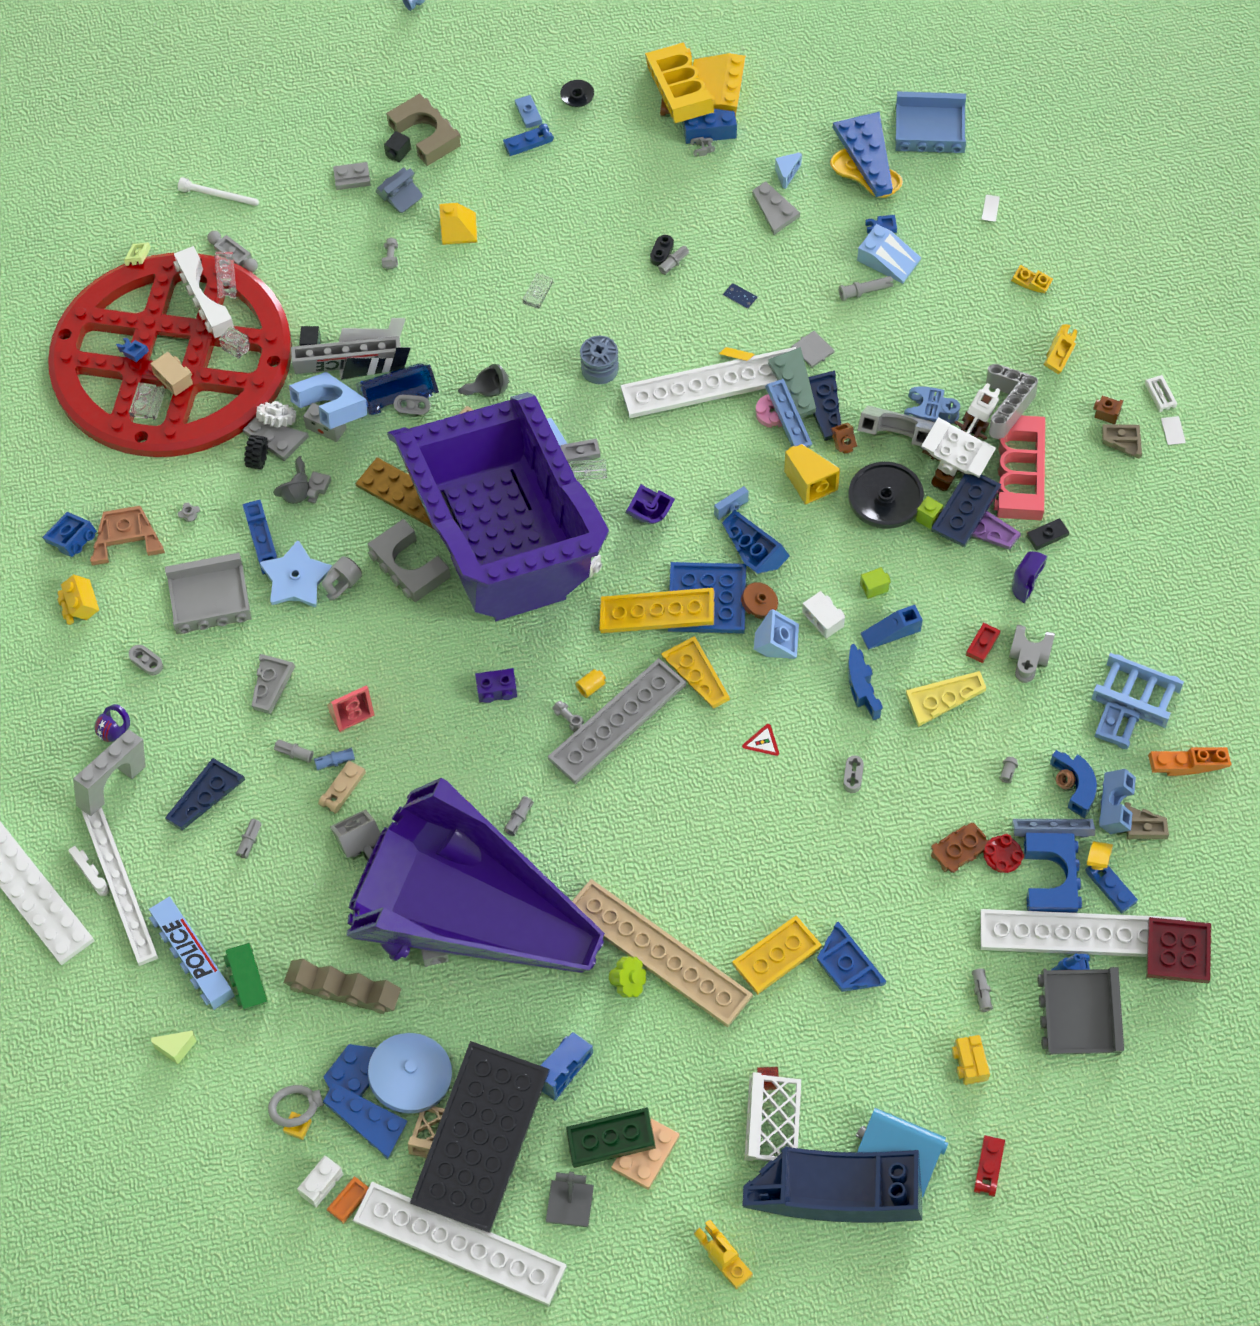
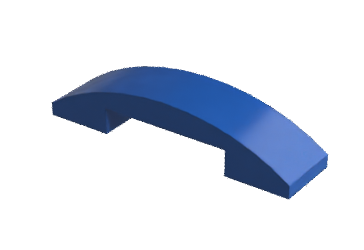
M261 499L242 504L259 564L262 561L277 559Z

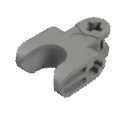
M1017 625L1009 658L1018 660L1015 676L1020 682L1028 683L1034 679L1037 664L1047 666L1055 633L1046 632L1041 642L1033 643L1025 637L1026 627Z

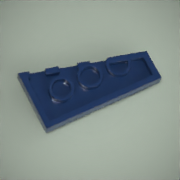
M835 370L808 377L816 406V412L813 415L824 441L833 439L831 428L841 425Z
M212 758L165 817L166 821L178 829L184 830L245 781V777Z

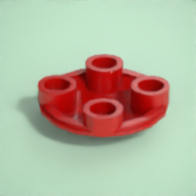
M1008 834L991 838L983 850L987 865L1000 873L1015 871L1021 865L1024 858L1020 845Z

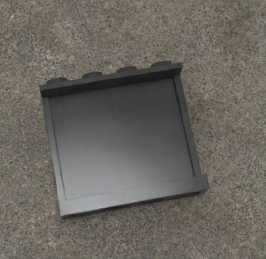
M1119 967L1091 970L1043 969L1041 974H1038V987H1042V995H1039V1007L1043 1008V1016H1040L1041 1029L1044 1028L1045 1035L1041 1039L1042 1049L1046 1051V1055L1122 1053L1124 1051Z

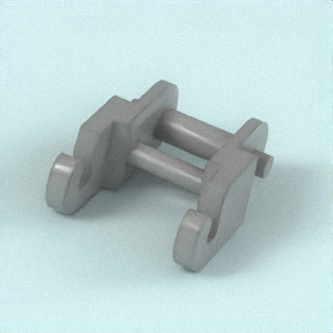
M699 137L690 141L691 145H694V142H696V145L702 146V149H697L693 152L694 156H697V153H699V156H705L707 153L715 151V147L711 145L713 142L712 138Z

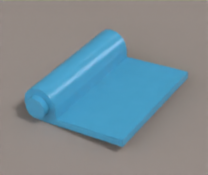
M874 1108L857 1152L919 1150L923 1197L939 1155L945 1154L948 1142H945L946 1137Z

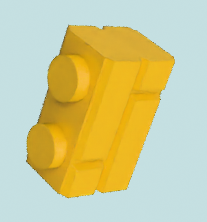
M980 1035L956 1039L954 1047H952V1055L954 1059H958V1078L963 1079L964 1085L988 1081L990 1072Z

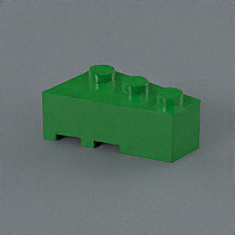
M246 943L227 949V955L223 957L226 967H231L233 975L229 977L232 987H237L238 995H235L238 1007L242 1006L243 1010H248L268 1003L251 944Z

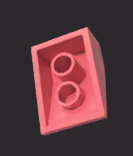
M367 685L328 704L329 713L339 732L375 716Z

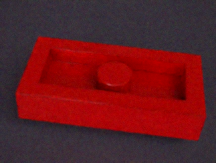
M983 622L966 651V656L984 663L1001 630Z

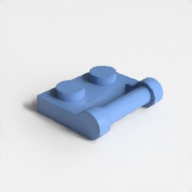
M1107 701L1094 737L1116 744L1122 749H1128L1130 745L1129 739L1135 723L1139 721L1140 713ZM1123 716L1128 718V722L1122 737L1116 734Z

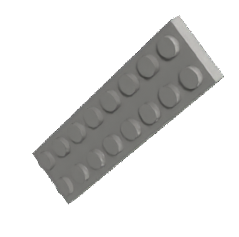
M658 658L548 756V760L576 785L686 686V681Z

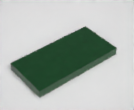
M648 1107L566 1127L574 1168L656 1149Z

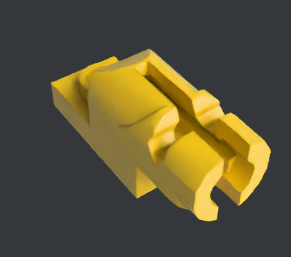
M1068 324L1060 326L1043 364L1057 374L1062 372L1076 345L1074 341L1077 337V330L1074 329L1072 333L1068 334L1071 326Z
M708 1220L705 1223V1230L710 1234L712 1240H707V1235L700 1227L694 1235L708 1252V1257L735 1289H738L753 1276V1273L739 1258V1253L733 1248L726 1237L711 1220Z

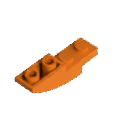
M1191 747L1188 751H1151L1148 754L1152 773H1167V776L1199 774L1231 766L1227 747Z

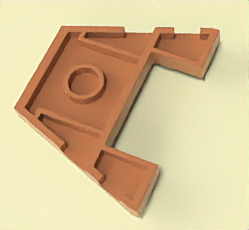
M141 506L103 512L98 529V538L94 544L93 556L90 559L92 566L109 563L107 546L145 540L148 556L165 553Z

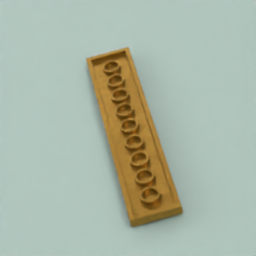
M376 457L355 483L356 486L434 529L410 475Z

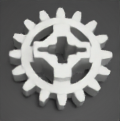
M273 401L272 404L265 402V405L260 404V406H257L256 418L259 419V422L264 421L263 424H270V426L276 428L280 427V425L287 427V424L292 425L295 423L296 411L293 407H289L288 404L282 405V403Z

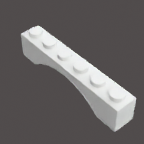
M194 246L174 253L176 261L173 263L177 272H181L179 275L183 284L187 283L186 289L189 296L193 295L192 301L195 307L200 308L198 312L201 319L206 320L205 326L208 333L212 332L213 336L217 338L235 331L232 318L226 307L210 300L199 287L203 267Z

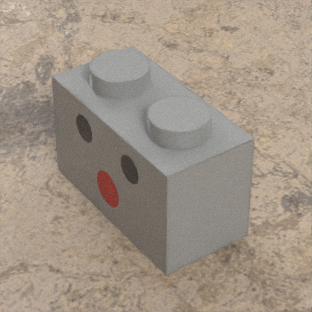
M314 403L311 404L303 416L306 429L335 442H338L346 430V424L332 429L323 425L320 422L319 405Z

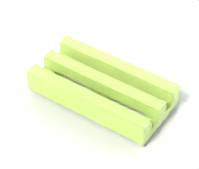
M148 242L132 244L124 259L125 265L128 266L131 262L132 265H136L137 261L139 264H143L150 250V244Z

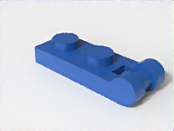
M544 123L536 129L504 139L503 144L509 156H513L550 143L554 140V136L549 132L548 125Z
M1109 865L1107 868H1103V870H1095L1091 866L1085 869L1087 875L1121 914L1137 903L1138 899ZM1102 871L1105 875L1100 877L1098 872Z

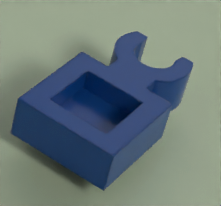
M895 215L877 216L876 221L874 219H866L865 226H872L867 227L868 234L876 224L893 233H897Z
M123 338L125 344H116L118 350L123 352L125 357L135 362L149 352L146 345L136 340L130 343L128 338Z

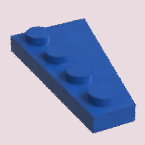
M335 1083L332 1084L323 1100V1103L330 1110L347 1122L355 1132L364 1137L371 1146L380 1151L388 1160L407 1125V1120Z

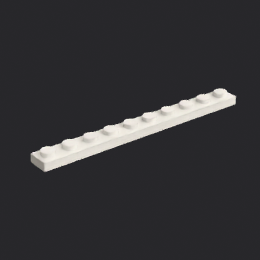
M102 807L92 816L81 810L138 965L141 966L159 959Z

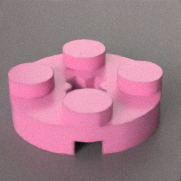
M769 394L761 397L756 404L757 420L766 427L772 428V426L777 425L782 427L778 414L770 412L774 405Z

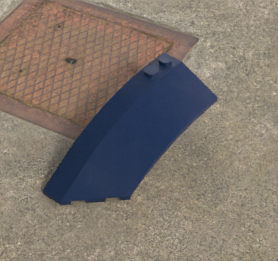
M786 1145L776 1159L770 1160L759 1171V1175L752 1181L749 1180L743 1186V1208L787 1217L852 1223L922 1221L919 1150L831 1152L792 1148Z

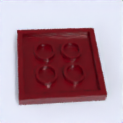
M1149 917L1146 977L1209 984L1211 972V923Z

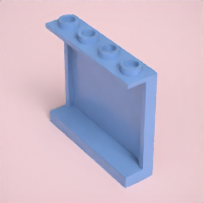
M897 91L895 151L965 153L966 94Z

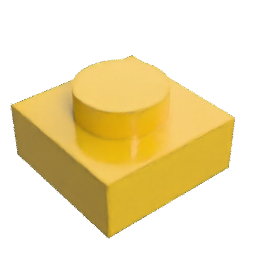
M291 1112L288 1119L296 1118L301 1115L295 1112ZM310 1119L296 1127H284L283 1132L303 1140L312 1120Z

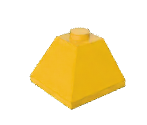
M459 203L439 204L442 245L476 243V212Z

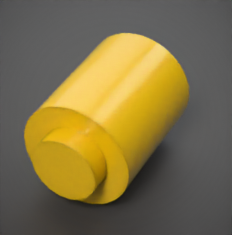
M593 669L578 680L575 685L581 695L588 698L605 685L606 677L602 671Z

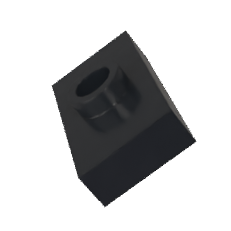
M1060 518L1027 532V538L1036 551L1069 536V531Z

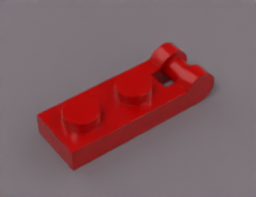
M984 1135L974 1186L975 1193L980 1194V1192L989 1193L988 1196L995 1197L1005 1139ZM983 1179L991 1181L990 1185L982 1183Z

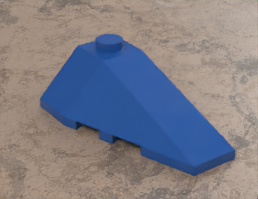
M736 510L722 522L744 564L757 574L777 570L790 557L782 544Z

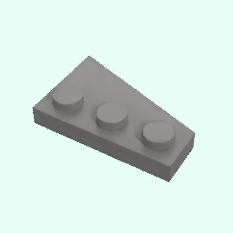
M766 181L753 190L752 195L760 210L763 211L765 220L769 223L773 235L800 217V212Z
M260 654V666L257 669L258 678L257 685L254 688L252 707L254 710L271 714L295 665L293 662Z

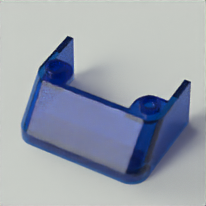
M425 362L356 383L359 395L366 399L367 414L369 415L381 413V409L394 404L395 398L399 395L424 396L428 398L433 396L432 393H439L431 365Z

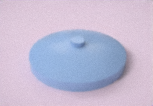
M417 1033L398 1034L383 1041L373 1052L368 1066V1081L375 1097L386 1107L401 1113H419L437 1105L446 1095L452 1078V1066L445 1050L433 1039Z

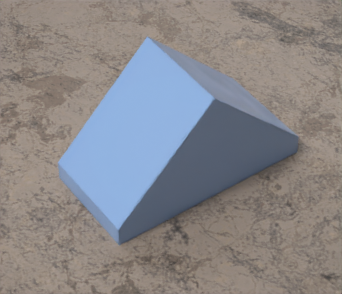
M801 153L775 159V170L782 188H787L800 168L802 162Z

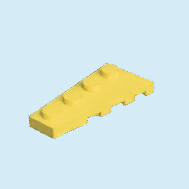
M980 671L906 690V696L919 727L985 692L986 685Z

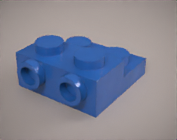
M66 512L42 538L46 543L57 547L61 553L73 557L82 551V546L87 541L95 537L97 531L90 521Z

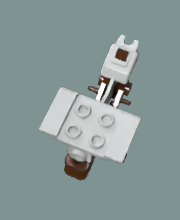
M987 383L983 389L977 392L962 419L964 424L958 421L954 422L961 430L938 417L921 446L923 448L922 453L930 456L932 460L936 459L940 462L931 481L934 487L947 491L958 472L972 474L978 478L981 476L996 447L979 440L978 437L984 440L987 439L985 435L981 434V431L985 433L990 424L987 421L998 404L1000 389L997 388L995 392H990V384Z

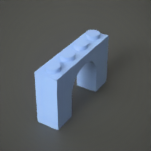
M327 372L289 385L291 402L299 408L319 401L331 400V402L319 406L320 422L329 429L367 415V400Z

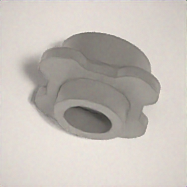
M184 503L183 509L178 512V516L187 522H192L197 518L200 508L192 506L190 503Z

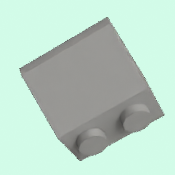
M366 809L330 826L347 858L360 855L363 848L368 845L374 848L380 836V831L374 818Z

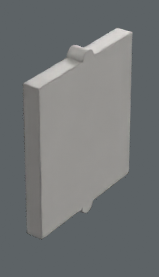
M815 331L805 337H801V340L792 345L796 349L801 347L804 361L811 368L821 361L824 362L827 357L835 352Z

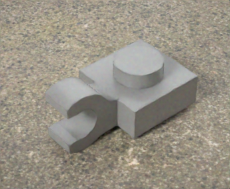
M313 471L309 479L308 502L316 503L319 493H326L331 482V476Z

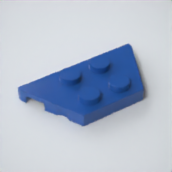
M839 921L836 922L833 931L828 936L823 949H821L817 957V962L841 992L884 986L886 984L884 977Z
M348 1044L323 1076L328 1088L330 1089L332 1084L335 1083L362 1097L370 1086L368 1066L376 1047Z

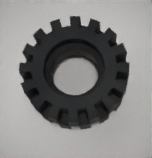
M250 435L245 447L246 452L244 453L245 466L262 470L267 460L266 455H268L267 437Z

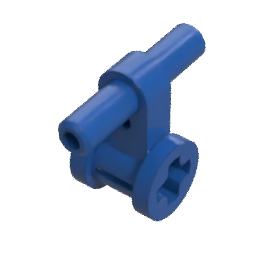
M1074 954L1070 958H1064L1059 961L1058 965L1051 970H1091L1089 967L1090 956L1088 954Z

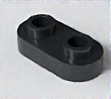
M661 235L657 238L650 253V261L653 265L659 266L671 254L674 248V240L670 235Z

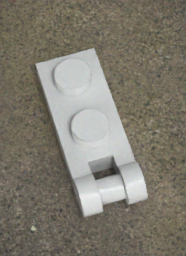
M76 846L70 848L68 851L95 891L99 896H106L109 893V888L103 878L97 877L99 872L93 864L89 866L86 862L89 859L83 850L79 851Z

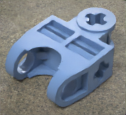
M913 387L909 390L908 396L920 405L906 408L904 414H911L913 417L936 422L939 417L953 424L959 419L960 403L956 399L945 398V390Z

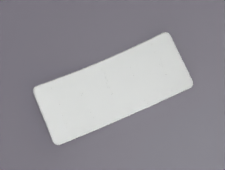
M986 195L982 220L996 221L999 196Z

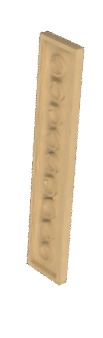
M590 879L573 899L572 902L605 933L603 937L605 940L629 957H638L642 961L644 968L726 1027L731 1025L753 997L750 991L594 880Z

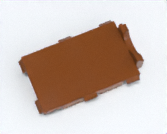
M971 822L940 840L938 844H933L931 846V857L940 863L944 872L949 870L954 873L959 870V867L969 861H973L978 855L983 853L984 847L989 840L986 839L985 834L979 827Z

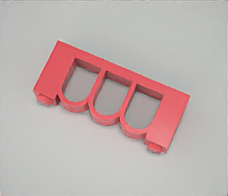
M1021 415L1007 435L999 439L998 449L1001 458L998 473L1001 489L998 492V499L994 500V510H997V518L1042 521L1045 487V417ZM1008 441L1036 442L1035 450L1013 449L1005 443ZM1011 462L1034 463L1035 472L1013 471L1008 469L1005 464ZM1008 484L1035 485V494L1012 493L1006 490L1004 486Z

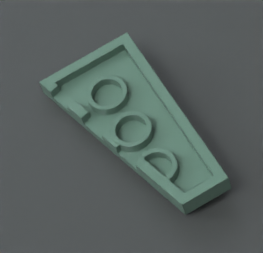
M801 347L768 359V365L777 381L784 379L800 417L815 413L816 406Z

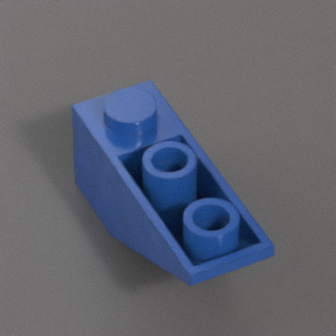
M912 605L892 613L861 632V636L869 650L920 632L923 619L916 606Z

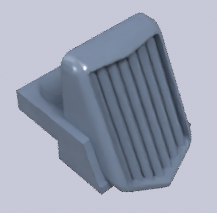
M403 167L392 177L385 179L376 189V193L384 201L387 200L399 213H403L422 198V193L413 183L415 173L411 168L406 170Z

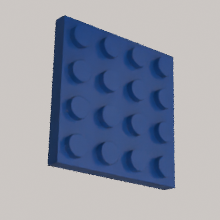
M671 562L670 591L702 588L714 589V625L668 628V632L745 634V609L741 602V595L746 588L745 564Z

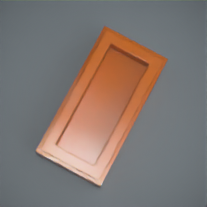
M354 1176L329 1205L327 1211L344 1224L362 1203L369 1187Z

